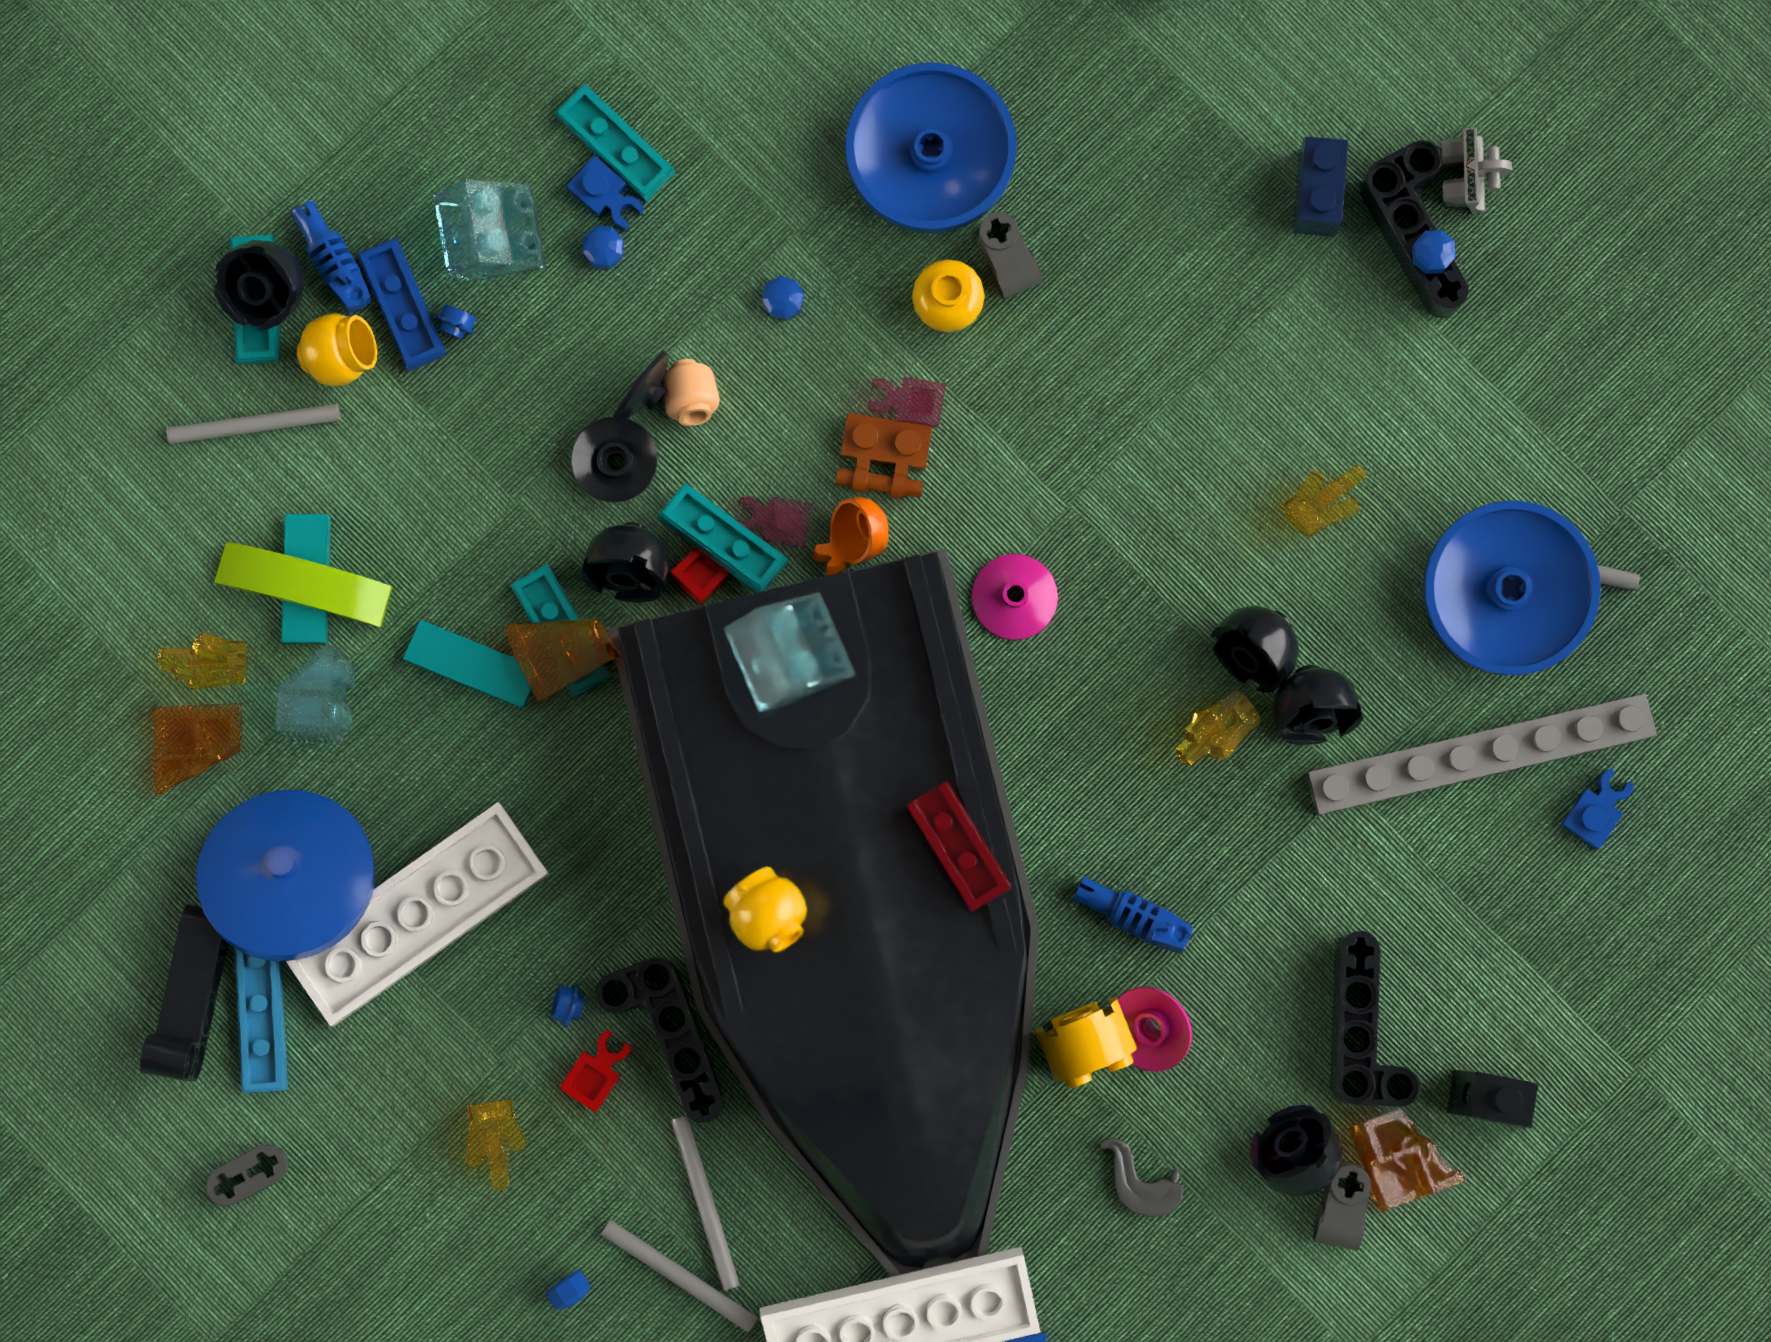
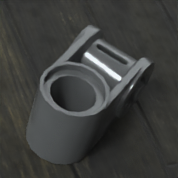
M994 212L986 216L980 225L978 243L1003 300L1043 283L1038 264L1027 247L1013 217L1004 212ZM996 227L999 233L1007 232L1003 243H1000L997 238L989 239L992 228Z
M1341 1161L1340 1169L1336 1176L1324 1187L1321 1203L1315 1217L1313 1242L1354 1251L1359 1250L1364 1234L1365 1213L1371 1190V1181L1368 1174L1357 1164L1350 1161ZM1349 1172H1352V1177L1358 1181L1357 1188L1350 1187L1347 1194H1345V1190L1338 1185L1339 1178H1347Z

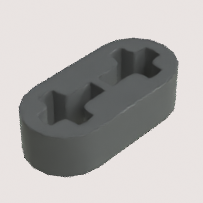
M266 1144L255 1147L211 1172L206 1182L207 1194L212 1202L221 1206L240 1203L284 1178L289 1167L288 1156L282 1148L276 1145ZM263 1152L267 1157L275 1156L278 1160V1163L273 1166L275 1173L273 1176H270L268 1172L258 1173L253 1176L250 1169L261 1164L262 1159L260 1155ZM223 1174L227 1178H234L242 1174L245 1181L233 1188L235 1196L231 1198L228 1193L220 1194L217 1187L223 1183L221 1178Z

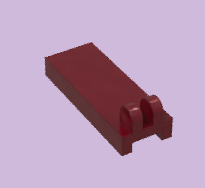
M948 781L938 785L907 805L971 911H974L1012 887Z

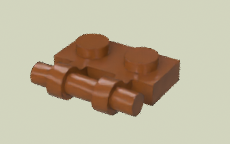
M847 413L841 458L857 460L855 470L838 468L836 485L852 487V492L865 493L866 489L891 493L890 498L904 499V495L921 498L924 481L907 479L908 469L926 471L932 426ZM870 463L895 466L894 476L869 473Z

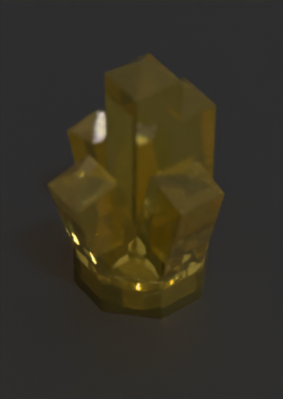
M1355 465L1318 493L1317 491L1325 481L1322 472L1311 471L1299 491L1283 503L1282 508L1287 518L1297 531L1309 540L1322 529L1356 515L1359 512L1360 504L1351 497L1340 503H1335L1365 480L1366 470L1361 466Z
M202 632L194 639L191 649L162 648L156 657V661L161 671H172L176 680H184L190 690L221 685H246L247 641L226 640Z
M1235 689L1218 703L1194 713L1193 722L1185 728L1186 740L1176 747L1178 760L1191 766L1207 752L1211 758L1226 759L1245 736L1262 723L1258 712L1246 696Z
M513 1099L468 1105L469 1132L465 1163L472 1169H475L484 1164V1156H486L489 1163L491 1187L499 1192H503L510 1186L507 1143L511 1150L522 1151L528 1142L515 1117Z

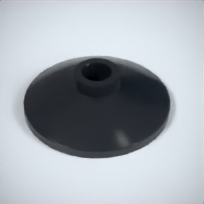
M662 351L641 374L616 410L613 421L616 423L624 421L643 407L648 408L650 411L657 407L667 392L666 389L660 386L668 365L669 354Z
M607 417L593 422L580 433L572 449L571 464L578 484L586 493L604 502L618 503L633 499L647 489L657 470L658 455L653 439L641 425L630 419L616 423L612 420L613 417ZM613 456H620L624 459L623 466L618 470L608 467V461Z

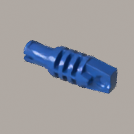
M305 202V212L301 205L294 208L290 215L307 240L306 253L327 289L348 314L370 304V294L360 268L340 234L329 230L315 202Z
M1086 876L1083 877L1072 900L1107 916V922L1110 923V926L1131 934L1133 937L1139 938L1148 944L1179 954L1185 949L1194 929L1193 926L1162 906L1145 900L1143 897L1137 896L1128 890H1121L1119 894L1088 879Z

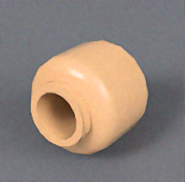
M682 359L673 363L671 368L665 372L660 386L667 390L662 399L666 414L684 426H696L708 421L718 408L720 399L715 376L711 368L702 363H696L692 359Z

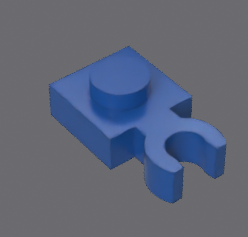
M595 155L566 186L568 192L598 218L608 209L611 212L614 224L622 231L627 232L630 228L626 220L621 218L623 210L632 208L639 215L644 213L643 206L638 199L632 196L621 195L627 189L626 182Z
M1612 768L1604 771L1599 776L1597 781L1598 793L1595 794L1588 788L1583 790L1560 824L1561 827L1595 850L1601 848L1624 814L1614 807L1615 803L1627 798L1634 788V784L1629 781L1624 784L1620 792L1613 791L1609 786V780L1615 773V770Z

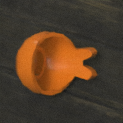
M854 497L841 501L835 508L831 518L830 543L817 544L812 559L818 562L829 561L826 564V575H834L844 568L867 562L875 556L881 555L887 548L889 541V526L885 512L878 504L868 498Z

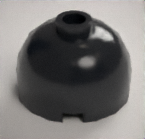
M259 240L247 242L230 250L216 265L215 272L218 271L216 276L217 284L214 285L215 296L222 310L233 321L242 326H245L247 323L259 326L260 328L257 330H267L278 326L292 314L301 301L304 291L302 270L296 258L285 248L275 243Z
M627 522L605 528L591 540L580 574L583 581L600 594H602L603 587L609 590L619 591L615 595L616 600L642 603L658 599L660 590L665 592L669 577L670 560L664 543L640 523Z
M1261 606L1242 607L1227 616L1211 633V638L1216 637L1217 643L1212 647L1223 667L1243 684L1248 679L1260 684L1256 689L1257 691L1262 693L1274 692L1296 667L1299 655L1298 640L1291 621L1279 611H1273Z
M1306 665L1297 669L1295 674L1287 678L1278 688L1273 701V717L1277 734L1281 733L1283 741L1291 744L1309 745L1327 742L1323 734L1336 730L1339 731V735L1342 737L1357 728L1363 719L1360 702L1353 684L1339 672L1320 668L1318 665Z
M1306 1104L1289 1106L1274 1113L1267 1119L1270 1126L1264 1130L1262 1135L1257 1130L1252 1138L1249 1152L1252 1165L1260 1176L1278 1192L1292 1196L1311 1195L1328 1185L1340 1169L1343 1148L1338 1132L1330 1119L1324 1113L1317 1112L1312 1106Z

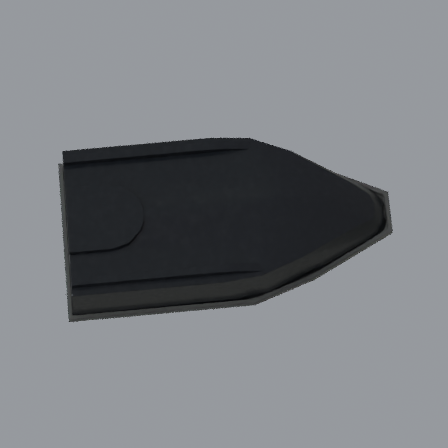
M946 548L609 628L610 640L696 1010L770 1131L891 1277L987 1255L1029 1066L1039 924ZM945 781L949 782L1012 885L1010 889L974 911H971L907 807L909 803ZM765 867H771L777 877H784L790 880L799 889L807 907L806 917L800 925L804 930L802 935L790 946L776 953L771 948L759 951L745 946L734 933L729 922L730 912L723 903L727 894L739 882Z

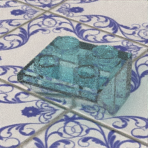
M464 179L434 195L448 278L484 280L546 267L532 185Z
M820 592L759 607L724 628L759 712L790 704L855 675Z
M323 646L278 687L275 721L276 733L291 741L343 743L344 732H350L352 723L351 707L345 706L346 689H352L354 685V664L348 663V657L335 646Z

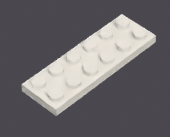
M497 802L373 890L372 898L363 917L356 927L339 943L317 955L300 960L286 961V963L330 1027H334L547 877L549 872L501 803Z
M1022 1247L760 1308V1317L767 1342H1003L1041 1333Z

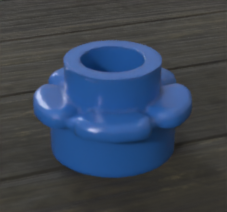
M448 304L444 305L440 315L436 313L435 318L442 321L439 327L441 331L461 340L465 333L474 334L472 328L477 319L476 317Z
M574 984L571 987L559 985L555 993L551 1008V1019L562 1021L563 1027L569 1025L570 1019L578 1021L581 1017L585 995L578 994V985Z

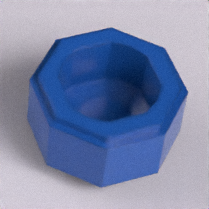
M595 226L584 235L582 253L594 269L611 270L623 260L624 241L613 227Z
M1443 230L1425 231L1412 246L1413 264L1425 274L1443 273L1456 257L1455 241Z
M782 276L768 282L765 285L762 296V304L769 316L783 321H788L800 314L804 301V293L797 281Z
M576 1270L547 1290L545 1295L555 1310H563L572 1307L582 1300L589 1292L591 1284L582 1270Z

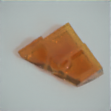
M599 618L574 621L554 620L537 623L517 622L504 627L516 659L539 702L620 657L618 650Z
M242 703L154 706L152 709L155 748L152 762L155 795L166 793L175 785L190 777L199 775L206 771L208 767L219 761H224L242 750Z
M1401 1109L1348 1128L1364 1171L1370 1178L1371 1189L1380 1212L1466 1181L1464 1173L1460 1169L1453 1170L1436 1153L1439 1148L1429 1138L1417 1132L1414 1122Z

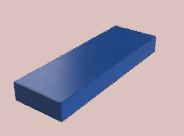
M397 238L358 253L357 256L407 371L410 372L447 356Z

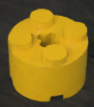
M1116 997L1107 998L1110 1007L1099 1009L1097 1002H1092L1051 1019L1053 1029L1046 1033L1042 1025L1035 1029V1034L1056 1082L1064 1081L1068 1089L1075 1088L1091 1081L1092 1076L1090 1073L1104 1067H1107L1109 1072H1113L1127 1067L1134 1062L1131 1053L1137 1049V1046Z

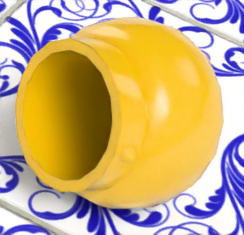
M951 259L935 261L924 268L914 282L912 292L914 309L922 322L934 330L947 333L963 330L972 324L982 311L985 297L982 281L974 269L962 261Z
M330 313L320 316L306 325L297 346V358L304 372L310 374L320 384L338 387L355 381L364 371L374 367L377 361V345L370 326L362 317L357 315L347 317L337 313Z
M765 867L747 876L727 894L723 901L730 912L729 922L734 933L745 946L752 950L760 951L771 948L774 953L782 951L794 943L804 931L800 925L806 917L807 907L802 894L790 880L784 877H777L771 867Z

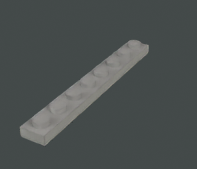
M1645 693L1308 772L1306 775L1316 815L1318 816L1657 736Z

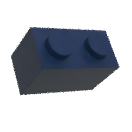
M1305 136L1298 156L1293 233L1336 236L1342 225L1348 140Z

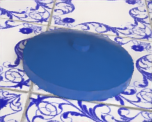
M926 62L896 69L876 81L864 93L850 117L846 133L845 150L847 167L852 183L859 196L873 212L887 222L902 229L920 233H942L957 230L977 221L996 205L1012 178L1017 153V140L1014 123L1007 106L999 94L986 81L961 67L944 63Z
M1501 501L1487 504L1466 513L1453 522L1433 547L1426 564L1423 580V597L1427 616L1441 642L1451 653L1468 665L1485 672L1500 675H1522L1538 672L1557 664L1570 655L1581 644L1591 629L1597 615L1601 595V581L1597 561L1582 533L1569 520L1554 510L1525 501Z
M280 790L264 793L233 808L216 824L207 837L199 856L196 872V886L200 904L214 930L223 940L240 952L270 961H293L308 958L339 943L356 927L369 906L375 885L373 852L368 838L358 821L337 802L320 794L302 790Z

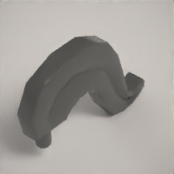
M1109 1138L1100 1142L1099 1147L1101 1149L1108 1148L1113 1152L1115 1190L1119 1201L1131 1212L1148 1217L1169 1215L1182 1202L1183 1185L1178 1184L1179 1170L1174 1169L1172 1171L1169 1181L1160 1178L1155 1182H1143L1137 1177L1134 1157L1127 1143L1116 1138Z

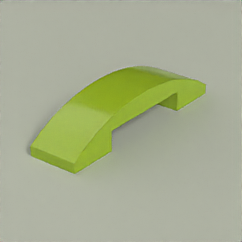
M226 542L214 581L218 585L299 604L378 628L382 626L393 588L391 585L319 563L231 542Z

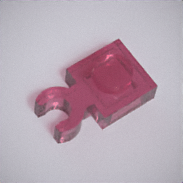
M903 377L902 389L894 388L890 381L883 378L872 380V388L884 390L887 398L883 402L869 401L868 410L881 414L888 412L890 409H897V421L928 425L939 429L946 383Z
M771 496L769 507L767 508L761 507L760 503L752 497H740L739 505L751 508L754 511V516L748 521L735 519L750 531L758 527L764 528L762 537L764 541L800 548L806 547L813 504Z

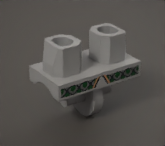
M1476 127L1463 128V137H1456L1441 142L1444 166H1464V178L1443 180V201L1447 206L1468 207L1472 214L1485 213L1484 178H1487L1488 191L1500 190V177L1512 174V162L1500 160L1499 147L1496 146L1487 148V160L1484 161L1483 137L1477 135Z

